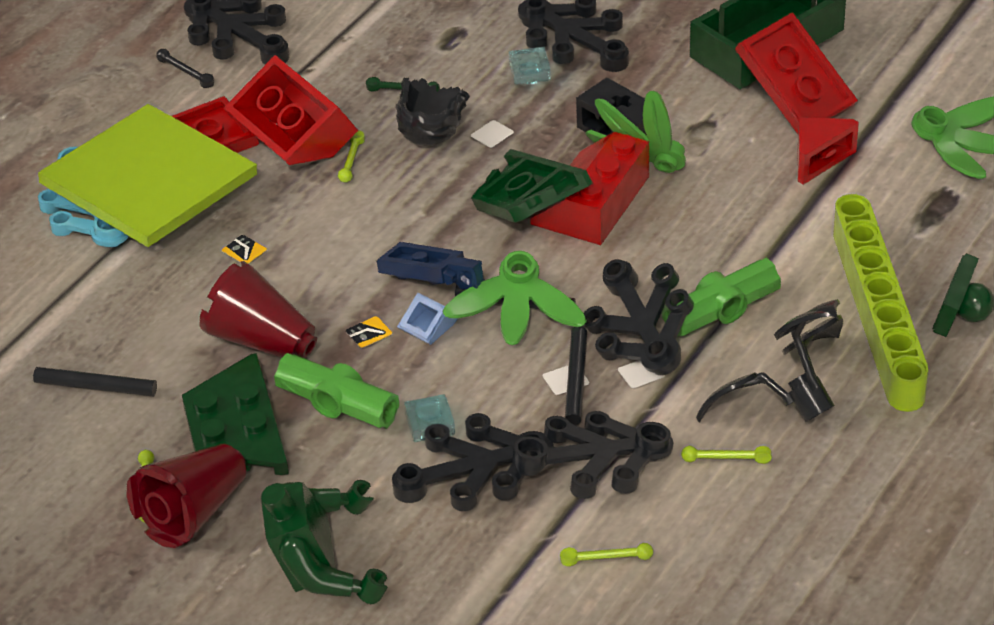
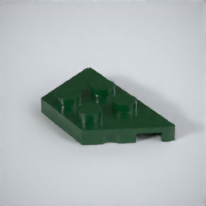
M510 149L504 155L508 163L501 173L499 169H493L487 176L485 183L476 190L471 199L477 210L516 223L588 187L593 182L584 169Z
M257 353L248 355L182 394L183 407L194 452L220 444H227L237 449L243 455L246 471H250L252 464L274 467L275 475L283 476L289 474L287 459Z

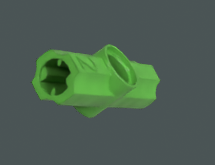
M766 257L727 276L718 271L704 276L698 283L696 290L689 293L694 302V307L686 315L677 337L684 336L717 319L724 324L732 323L743 315L748 304L780 289L781 278L777 273L775 264ZM665 305L662 311V318L666 322L670 310Z
M287 353L279 361L278 369L274 375L275 386L309 399L314 408L328 418H337L341 413H344L376 427L387 429L395 420V415L399 408L398 395L363 382L359 373L347 364L338 363L330 369L295 354Z

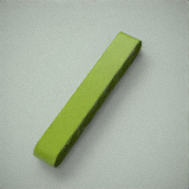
M858 194L843 195L835 203L833 237L887 400L892 407L900 411L911 412L918 410L925 403L928 379V365L871 203L867 198Z

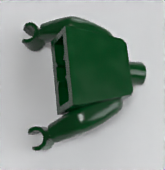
M357 480L346 493H340L338 488H307L303 482L275 483L263 490L261 503L266 540L295 592L305 589L310 593L350 597L351 592H354L367 604H375L381 600L388 588L384 585L387 575L383 571L374 568L369 569L361 581L353 579V574L336 569L327 515L329 512L338 511L341 506H344L347 511L355 515L363 513L374 500L373 497L363 496L371 487L369 482Z

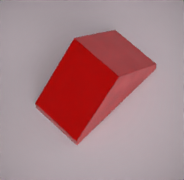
M799 118L797 143L798 182L804 185L856 153L859 122L854 119Z

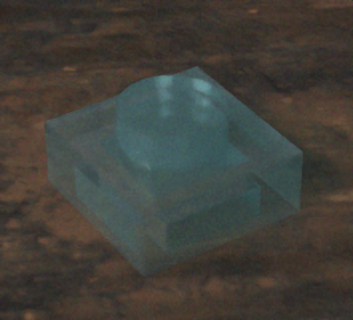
M545 47L509 51V65L514 84H533L551 80V70Z
M445 394L404 402L405 415L414 443L425 441V429L432 424H443L449 428L450 436L455 435V423Z

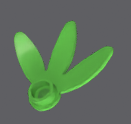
M649 91L645 97L643 124L647 135L604 99L595 100V106L599 114L613 132L649 141V162H652L655 168L662 172L670 173L680 170L685 166V148L679 142L672 140L669 115L662 96L658 92ZM593 130L585 132L587 137L594 143L606 137V135Z
M994 96L970 102L947 113L935 106H925L914 114L911 121L914 131L921 138L932 140L935 149L948 165L965 175L978 179L986 178V171L962 148L978 153L994 154V135L967 129L986 123L994 118Z
M525 251L509 253L500 264L499 276L481 282L477 289L473 286L454 297L443 309V314L448 318L469 317L487 310L501 298H504L500 326L503 338L509 345L518 344L526 333L530 316V299L544 314L562 324L580 327L587 321L581 309L568 296L549 283L539 279V265L533 256ZM518 270H521V271H524L525 273H524V274H515V273H513V272L518 271Z

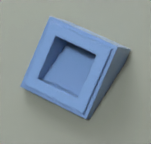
M417 293L397 327L431 345L452 327L458 318L446 317L443 314L444 305Z

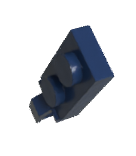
M399 242L376 261L379 273L394 275L398 279L412 278L424 280L433 285L444 283L450 285L455 283L460 289H468L472 286L477 289L481 282L485 281L481 266L482 261L464 258L463 251Z

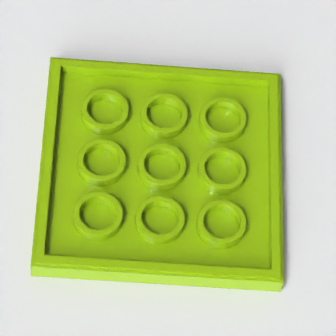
M147 104L39 171L38 177L40 184L146 247H150L256 176L257 164L156 107Z

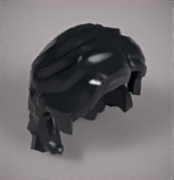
M403 78L400 100L395 107L397 110L398 130L407 140L421 146H432L449 140L456 133V128L459 126L462 117L461 111L467 106L466 101L470 98V95L463 89L460 90L459 87L452 88V86L448 89L443 87L437 92L436 85L429 86L423 78L419 81L415 79L410 81L409 78Z

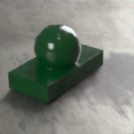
M967 253L962 256L932 327L934 333L947 337L957 313L965 321L979 322L985 320L993 312L994 295L991 290L982 283H970L979 258Z

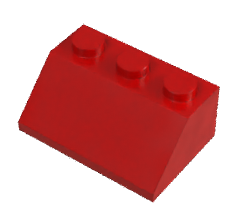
M276 55L224 107L232 117L288 165L332 158L358 131L336 104Z
M613 132L580 151L570 166L586 170L593 183L534 213L530 218V225L601 246L649 178V141Z

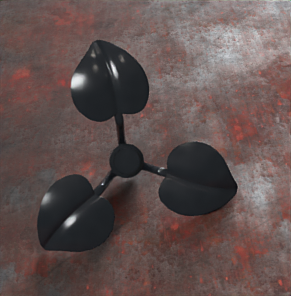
M835 299L817 305L808 312L791 319L775 332L776 340L791 332L793 341L782 352L785 355L796 348L805 371L803 375L788 383L792 391L788 393L766 373L757 374L754 372L735 379L713 392L698 411L696 416L698 422L700 423L707 410L721 396L736 389L760 383L766 384L783 399L786 406L794 402L805 422L834 407L835 405L818 376L816 377L807 346L814 340L839 338L843 326L842 316L837 315V306L840 304L839 300ZM831 317L819 323L813 329L801 334L806 324L818 318Z

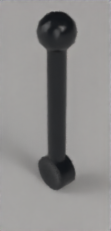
M162 48L157 51L156 58L159 62H168L196 78L203 88H210L214 85L212 74H201L170 56L167 49Z

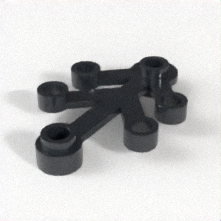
M187 0L184 3V12L193 23L187 29L189 42L197 46L208 43L210 41V33L207 24L214 22L218 24L217 38L211 43L215 58L224 60L234 55L233 33L260 48L263 64H266L274 55L286 63L289 60L287 41L281 35L270 34L266 36L250 27L258 25L278 27L286 22L285 8L279 4H272L264 9V13H255L262 8L261 0ZM244 11V12H246V13H245V14H227V13H225V12Z
M525 0L518 6V16L522 20L523 25L529 28L526 31V45L528 48L533 50L545 48L548 44L547 30L543 27L548 25L555 29V44L552 46V59L555 63L568 64L573 61L574 46L569 41L570 37L599 53L600 66L604 70L619 72L628 67L629 50L623 41L617 39L605 41L588 32L590 30L619 31L623 27V14L621 11L608 9L602 12L601 17L589 18L596 14V0H575V3L551 4L547 0ZM573 15H578L579 17H583V18H567V19H564V18H562V17H560V16H573Z
M620 259L611 260L603 269V282L613 295L621 297L631 317L607 315L600 306L588 308L583 313L587 320L584 325L592 334L606 332L596 340V350L605 360H614L616 358L641 360L646 370L657 375H666L673 372L681 361V348L676 338L686 315L693 310V300L684 289H677L671 292L679 282V275L671 264L663 263L652 271L651 278L655 283V287L645 308L635 289L638 284V275L631 264ZM666 304L670 314L659 334L656 324ZM615 333L641 335L645 343L621 342Z
M592 411L586 415L584 428L570 423L568 419L562 416H551L545 421L544 435L556 444L564 443L568 439L578 444L548 448V445L539 438L531 436L522 437L514 443L512 462L520 474L534 476L539 474L548 464L590 459L582 470L573 473L570 491L575 497L588 499L596 494L599 477L617 456L632 454L625 465H619L614 468L611 486L617 492L632 493L637 489L639 473L647 463L669 456L673 450L674 442L670 430L658 422H645L636 429L610 418L604 412ZM611 434L620 439L611 440L606 438V436Z
M475 413L466 418L465 429L467 438L475 442L485 440L503 448L490 450L451 437L447 426L432 424L424 432L426 448L432 452H445L461 459L422 469L413 463L402 464L392 476L393 494L396 499L404 503L418 502L426 496L427 485L470 474L465 482L456 483L450 490L452 507L458 511H469L476 506L477 496L496 468L512 463L508 471L498 472L492 478L493 495L500 500H511L517 496L518 485L525 477V475L520 474L516 470L512 462L513 448L516 440L527 436L536 437L543 440L548 445V448L554 447L553 441L548 439L544 433L538 431H528L517 435L491 426L490 418L482 413Z

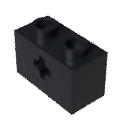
M606 77L576 97L577 128L582 131L593 130L606 136L613 133L595 106L596 99H604L647 135L643 124L645 98Z

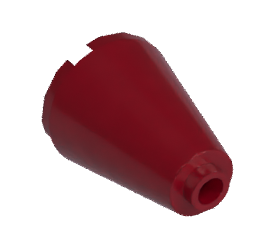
M241 261V267L235 263L229 266L211 288L207 298L211 299L213 303L209 312L202 309L199 322L202 331L208 335L281 358L287 353L307 358L315 348L317 343V337L314 336L315 326L247 262Z
M220 444L144 465L127 481L126 497L130 511L135 520L142 517L149 527L144 532L150 539L164 547H179L193 538L245 479V459L237 449L227 444Z

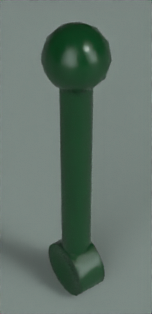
M371 77L366 80V88L369 91H378L380 88L402 90L400 82L380 81L377 77ZM432 81L428 83L429 86L436 85L437 92L440 90V85L437 82Z

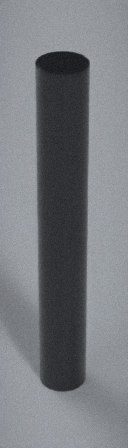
M581 326L574 327L571 330L565 418L574 425H579L582 418L587 330Z
M36 367L33 373L34 383L152 397L155 396L157 391L156 380Z

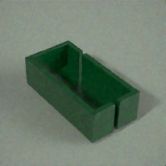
M728 0L720 5L719 11L714 8L690 21V57L741 90L757 79L735 50L740 42L793 12L818 45L844 30L846 0H817V5L816 0Z

